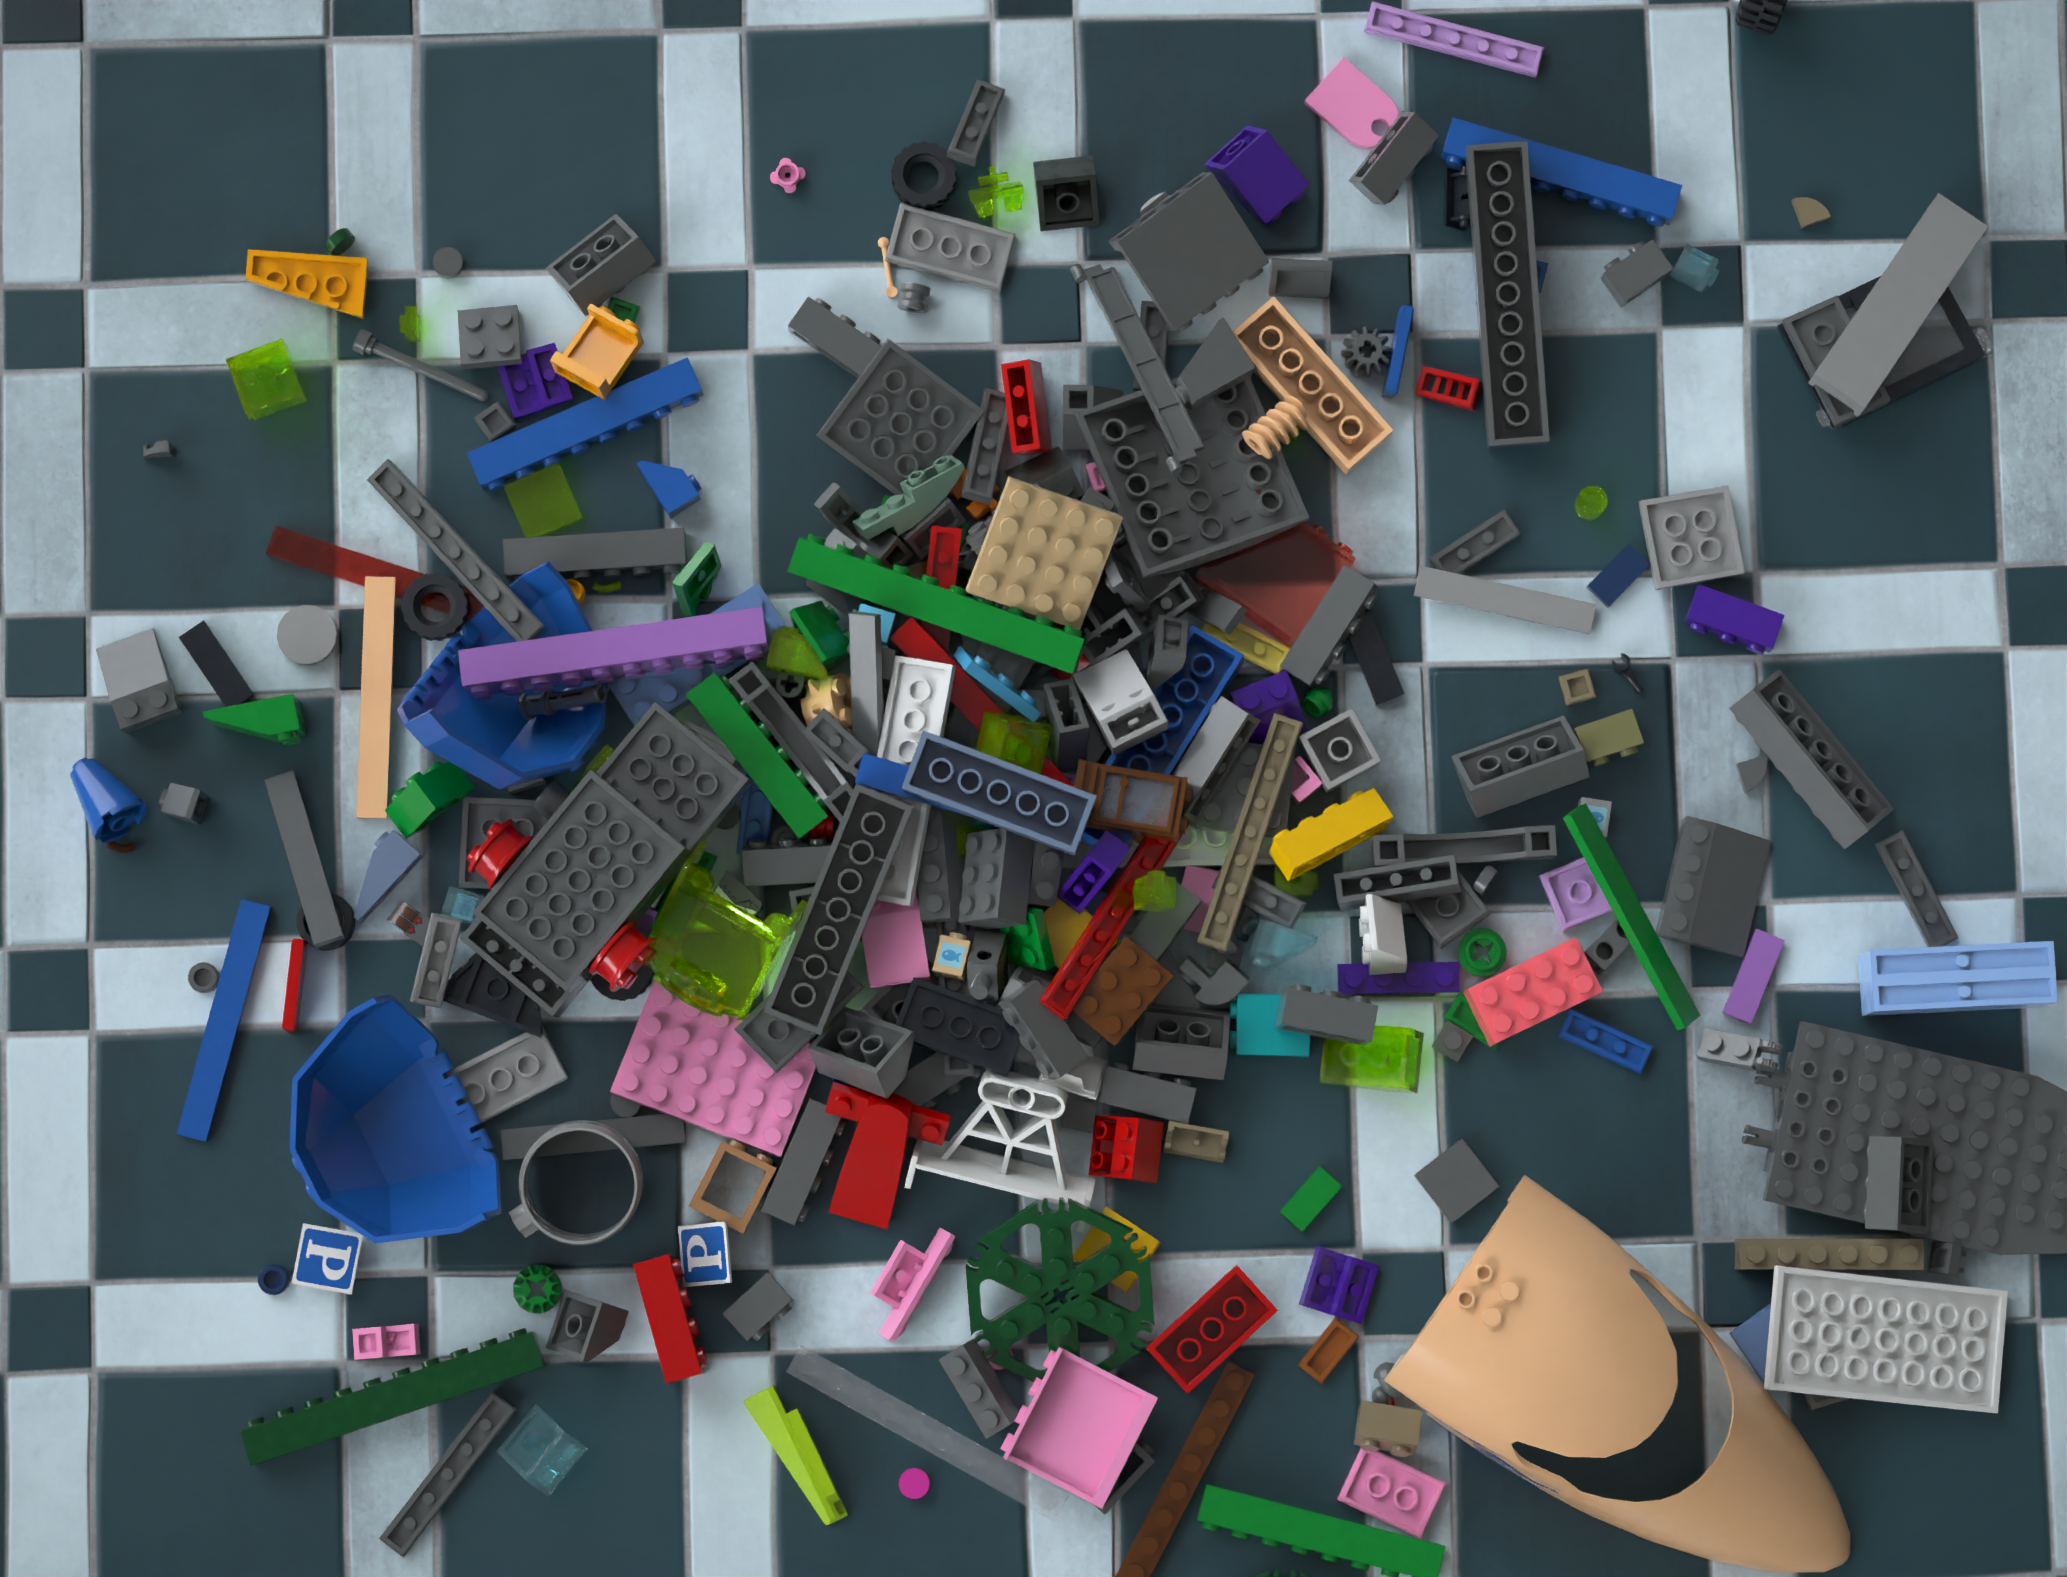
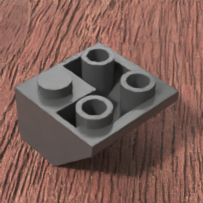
M1063 385V450L1090 451L1075 413L1122 397L1123 390L1098 385Z

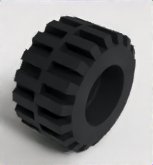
M1740 0L1735 16L1736 25L1771 36L1779 25L1788 0Z

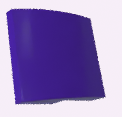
M555 342L526 350L525 354H521L522 364L497 366L514 420L573 400L567 379L555 373L550 362L554 353L558 351Z
M1316 1246L1299 1305L1362 1324L1379 1265Z

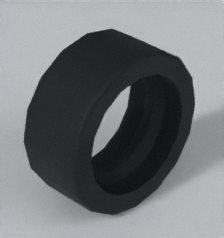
M331 893L334 904L344 917L342 930L345 938L317 947L319 950H335L344 946L351 939L356 927L352 906L344 898L334 893ZM301 904L296 914L297 930L300 937L308 945L316 948L313 944Z

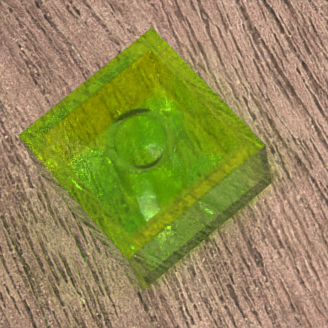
M283 339L225 359L244 412L250 421L307 401L288 346Z

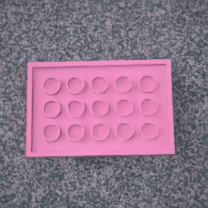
M655 979L610 1093L781 1158L816 1070V1065L808 1050L814 1039H811L776 1073L734 1030L748 1014Z

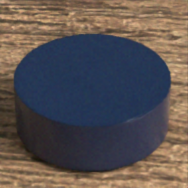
M267 1265L258 1275L260 1289L269 1295L283 1293L290 1283L288 1271L280 1265Z

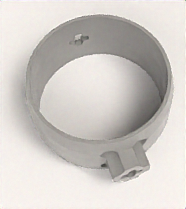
M575 1120L557 1125L545 1132L527 1152L519 1174V1194L522 1203L508 1213L519 1232L525 1238L540 1230L548 1237L570 1245H591L607 1240L626 1226L640 1203L643 1192V1170L640 1158L631 1143L621 1133L603 1123ZM568 1131H590L608 1138L622 1150L631 1165L634 1175V1196L630 1209L619 1222L603 1231L591 1234H576L559 1229L542 1216L531 1197L529 1170L536 1151L548 1139Z

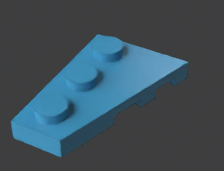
M961 645L955 651L953 656L967 673L1032 722H1035L1041 715V712L1035 705L1038 701L1025 690L1019 693L1013 688L1015 684L1002 673L999 675L994 673L990 669L992 666L978 655L974 657Z

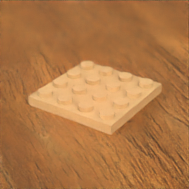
M1008 476L966 591L970 594L1009 607H1015L1024 610V612L1039 615L1056 623L1080 630L1123 517Z

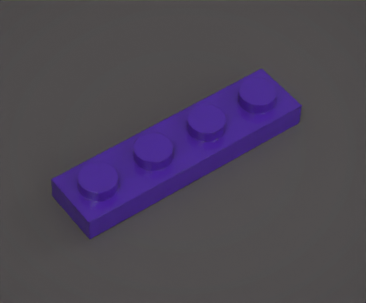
M1459 962L1407 963L1406 972L1376 975H1369L1368 964H1337L1338 992L1342 993L1341 995L1459 993Z

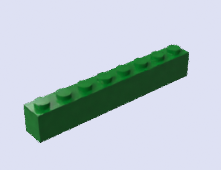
M1205 1484L1197 1520L1203 1522L1202 1528L1220 1532L1221 1527L1233 1530L1232 1536L1249 1540L1251 1534L1263 1537L1261 1543L1278 1548L1280 1542L1292 1545L1291 1551L1305 1555H1309L1310 1550L1321 1552V1559L1339 1563L1340 1558L1352 1560L1351 1567L1369 1571L1370 1565L1382 1568L1381 1574L1389 1577H1399L1400 1573L1412 1577H1438L1446 1547L1441 1544Z

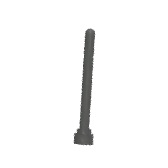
M361 329L355 339L352 350L359 354L365 355L367 353L371 355L374 353L480 401L489 399V392L383 345L377 342L378 339L373 337V333Z

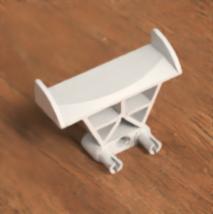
M986 1070L981 1077L978 1087V1094L983 1101L949 1142L944 1141L943 1146L917 1139L904 1187L911 1189L917 1168L1039 1200L1047 1198L1048 1202L1059 1204V1197H1063L1067 1207H1069L1068 1198L1089 1207L1096 1179L1066 1172L1056 1124V1118H1059L1065 1110L1067 1102V1092L1065 1090L1038 1082V1078L1009 1072L1008 1077ZM1024 1089L1030 1093V1096L1022 1098L1015 1091ZM1002 1107L1035 1116L1016 1130H1013ZM989 1111L996 1125L979 1120ZM1046 1125L1048 1138L1032 1134ZM967 1135L1007 1144L1005 1155L1002 1156L963 1146L960 1143ZM1013 1146L1052 1156L1054 1168L1010 1158ZM1079 1221L1077 1232L1083 1233L1084 1221Z

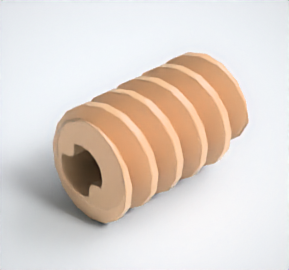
M1287 395L1284 398V402L1277 403L1275 409H1270L1266 416H1261L1257 423L1250 425L1249 431H1243V438L1248 446L1257 454L1262 455L1266 459H1271L1273 455L1270 448L1275 452H1279L1281 450L1279 441L1288 445L1290 443L1288 434L1295 438L1299 435L1296 426L1301 430L1308 428L1305 421L1307 412L1298 399Z

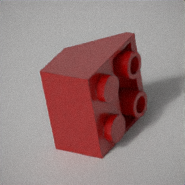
M1095 1115L1088 1175L1157 1183L1164 1122L1142 1118Z

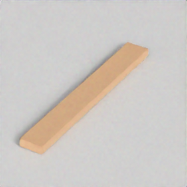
M365 576L357 818L388 819L385 809L388 807L396 577Z

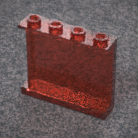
M1260 490L1255 491L1257 494H1261ZM1303 522L1247 549L1204 563L1194 575V581L1241 605L1247 610L1244 615L1246 618L1284 645L1292 648L1343 566L1346 565L1351 568L1356 558L1352 556L1353 551L1342 542L1335 544L1328 539L1329 534L1323 528L1316 524L1311 527L1306 522Z

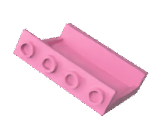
M1059 1347L1057 1352L1050 1350L1043 1364V1367L1047 1368L1043 1379L1036 1378L1028 1393L1034 1396L1029 1407L1022 1405L1014 1421L1020 1425L1014 1435L1008 1433L1000 1449L1005 1451L1004 1459L1102 1509L1158 1397Z

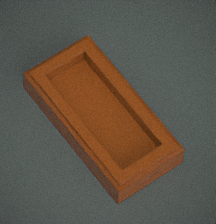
M1335 1317L1298 1363V1366L1322 1384L1356 1342L1359 1335Z

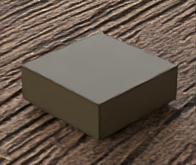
M1589 669L1558 677L1566 706L1596 698Z

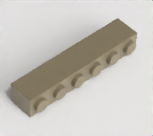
M1735 1239V1270H1774V1266L1811 1270H1924L1923 1239Z

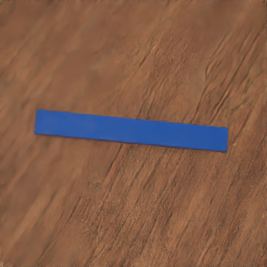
M244 899L240 901L177 1130L178 1135L208 1142L271 913V906Z

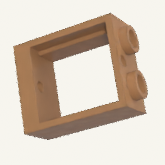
M731 1139L729 1144L724 1141L721 1142L689 1207L718 1222L727 1221L728 1227L745 1235L778 1169L772 1166L774 1163L773 1159L759 1152L755 1158L745 1153L747 1146ZM726 1152L766 1171L742 1219L702 1200Z

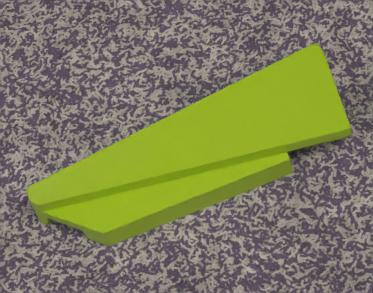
M771 1386L745 1399V1407L824 1524L829 1525L848 1516L799 1409L797 1408L787 1413L775 1386Z

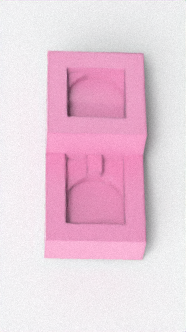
M419 1324L352 1329L354 1360L421 1354Z

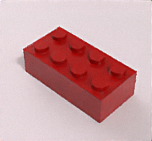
M667 1254L633 1264L666 1384L704 1374V1367L709 1366L705 1349H698L695 1337L701 1335L696 1318L690 1319L687 1308L692 1307V1302L688 1289H682L679 1278L684 1277L680 1260L673 1259V1255Z
M1235 1265L1145 1349L1183 1391L1188 1394L1278 1310L1246 1274Z

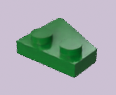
M704 542L672 582L684 618L697 616L696 609L701 599L708 600L713 582L717 578L722 566L716 547L713 544Z

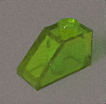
M782 626L781 630H773L766 662L767 669L827 681L828 672L805 636L799 634V629Z

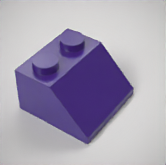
M1287 670L1235 690L1229 695L1230 701L1261 720L1247 743L1264 744L1274 713L1303 722L1300 733L1308 730Z

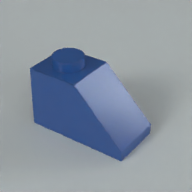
M643 460L636 463L670 519L701 500L698 491L702 488L693 474L687 476L683 469Z

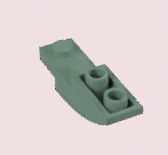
M952 455L943 456L935 460L934 465L911 473L908 479L900 483L904 492L902 495L890 497L882 506L866 510L860 515V518L852 521L856 532L869 540L887 529L897 536L909 530L930 514L949 494L965 469L963 463Z

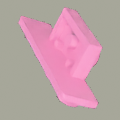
M939 1228L925 1254L900 1240L870 1292L872 1295L893 1306L878 1334L895 1342L897 1337L904 1333L907 1320L912 1311L919 1307L922 1301V1294L927 1285L933 1282L938 1272V1266L943 1258L952 1250L955 1239L953 1234Z

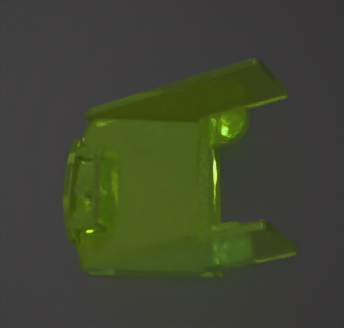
M701 841L684 862L650 933L649 938L654 937L657 940L654 949L658 953L648 966L656 974L654 979L661 986L688 1005L717 1017L726 1014L738 1016L737 1020L743 1021L791 941V936L808 902L802 899L790 917L780 913H772L763 922L712 892L714 888L713 876L705 868L698 865L707 846V843Z

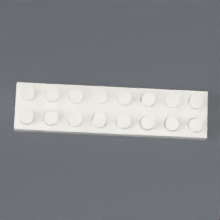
M895 655L877 757L910 766L923 730L943 738L956 669L955 665ZM872 788L914 806L876 899L913 907L931 805Z

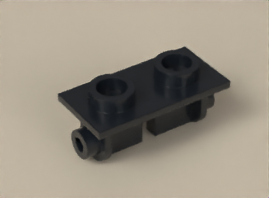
M1445 167L1444 226L1461 231H1466V228L1471 227L1469 199H1466V195H1468L1466 167H1460V170Z

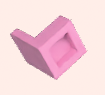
M1300 756L1294 760L1290 795L1297 805L1302 803L1323 784Z

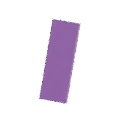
M1755 929L1723 1008V1014L1749 1025L1752 1024L1785 940Z

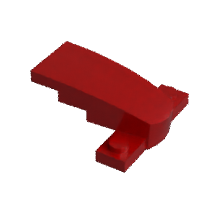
M833 1082L825 1113L857 1121L858 1124L835 1188L829 1213L887 1229L905 1162L908 1138L913 1137L943 1146L951 1115L914 1105L913 1102L895 1093H892L888 1098H884L868 1091Z

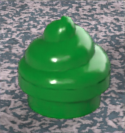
M1312 688L1308 690L1302 701L1306 712L1315 718L1327 715L1332 709V690L1328 688Z

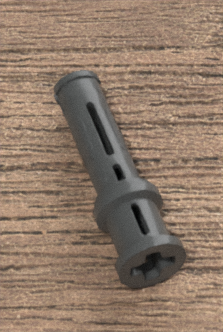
M597 684L561 692L551 690L536 695L524 693L519 697L518 708L525 720H532L536 716L544 714L550 717L556 715L559 710L605 703L607 691L604 685Z

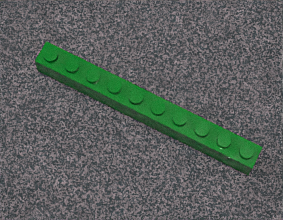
M810 533L808 538L799 537L787 572L1071 674L1077 671L1088 640L1081 636L1082 631L1067 625H1065L1064 630L1052 626L1054 621L1039 615H1036L1035 620L1024 616V610L1012 606H1007V609L995 606L996 602L982 597L976 599L967 596L968 592L962 587L951 584L950 589L939 586L940 580L925 574L922 575L921 579L911 576V569L897 564H894L893 569L881 565L883 559L869 554H866L865 558L853 555L855 549L841 544H837L836 548L825 545L826 539Z

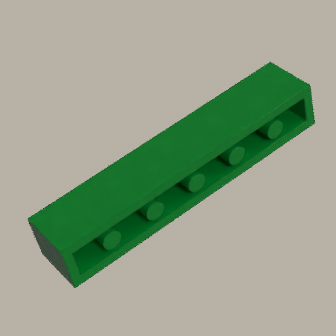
M715 672L688 692L686 696L800 839L828 817V814L825 812L828 806L818 793L813 796L806 786L810 783L800 769L794 772L787 764L791 758L781 745L775 748L768 740L772 734L762 721L756 724L749 716L753 710L741 697L737 700L730 692L734 687L725 674L722 673L718 676Z

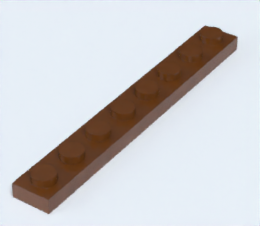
M1227 1360L1115 1577L1151 1576L1255 1376L1254 1374Z

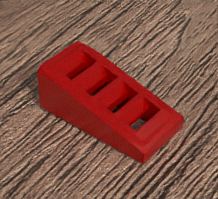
M1422 366L1415 395L1475 412L1483 384L1480 379ZM1431 375L1436 377L1432 392L1427 391ZM1445 379L1447 383L1442 395L1439 394L1442 380ZM1454 383H1459L1456 397H1451ZM1470 386L1468 399L1463 400L1466 387Z

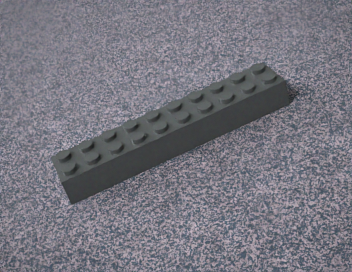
M1527 141L1467 145L1465 156L1487 448L1548 444L1550 438Z

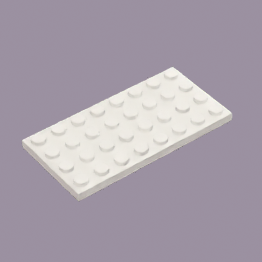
M1774 1266L1764 1389L1998 1413L2008 1291Z

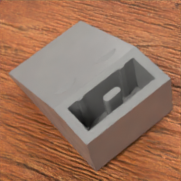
M1127 649L1072 675L1113 756L1168 729V721L1158 701Z

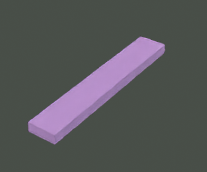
M1373 1L1364 32L1534 78L1537 76L1544 47Z

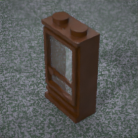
M1079 760L1074 787L1097 796L1086 827L1178 842L1179 834L1185 835L1188 816H1183L1184 804L1190 805L1193 787L1188 786V777H1178Z

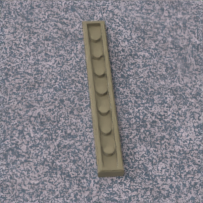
M1276 713L1273 715L1197 941L1199 944L1223 952L1227 951L1303 722Z

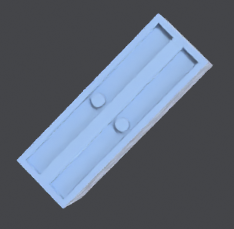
M2054 941L1869 950L1858 955L1862 1016L2036 1008L2058 1002Z

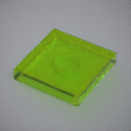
M559 463L503 486L526 538L542 537L583 519Z

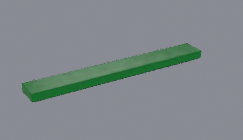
M1586 803L1582 804L1565 815L1563 820L1677 1031L1686 1028L1701 1015Z

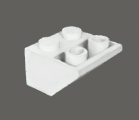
M1367 894L1365 906H1360L1359 934L1360 937H1363L1362 962L1363 964H1368L1369 975L1404 973L1407 966V954L1401 904L1373 894Z

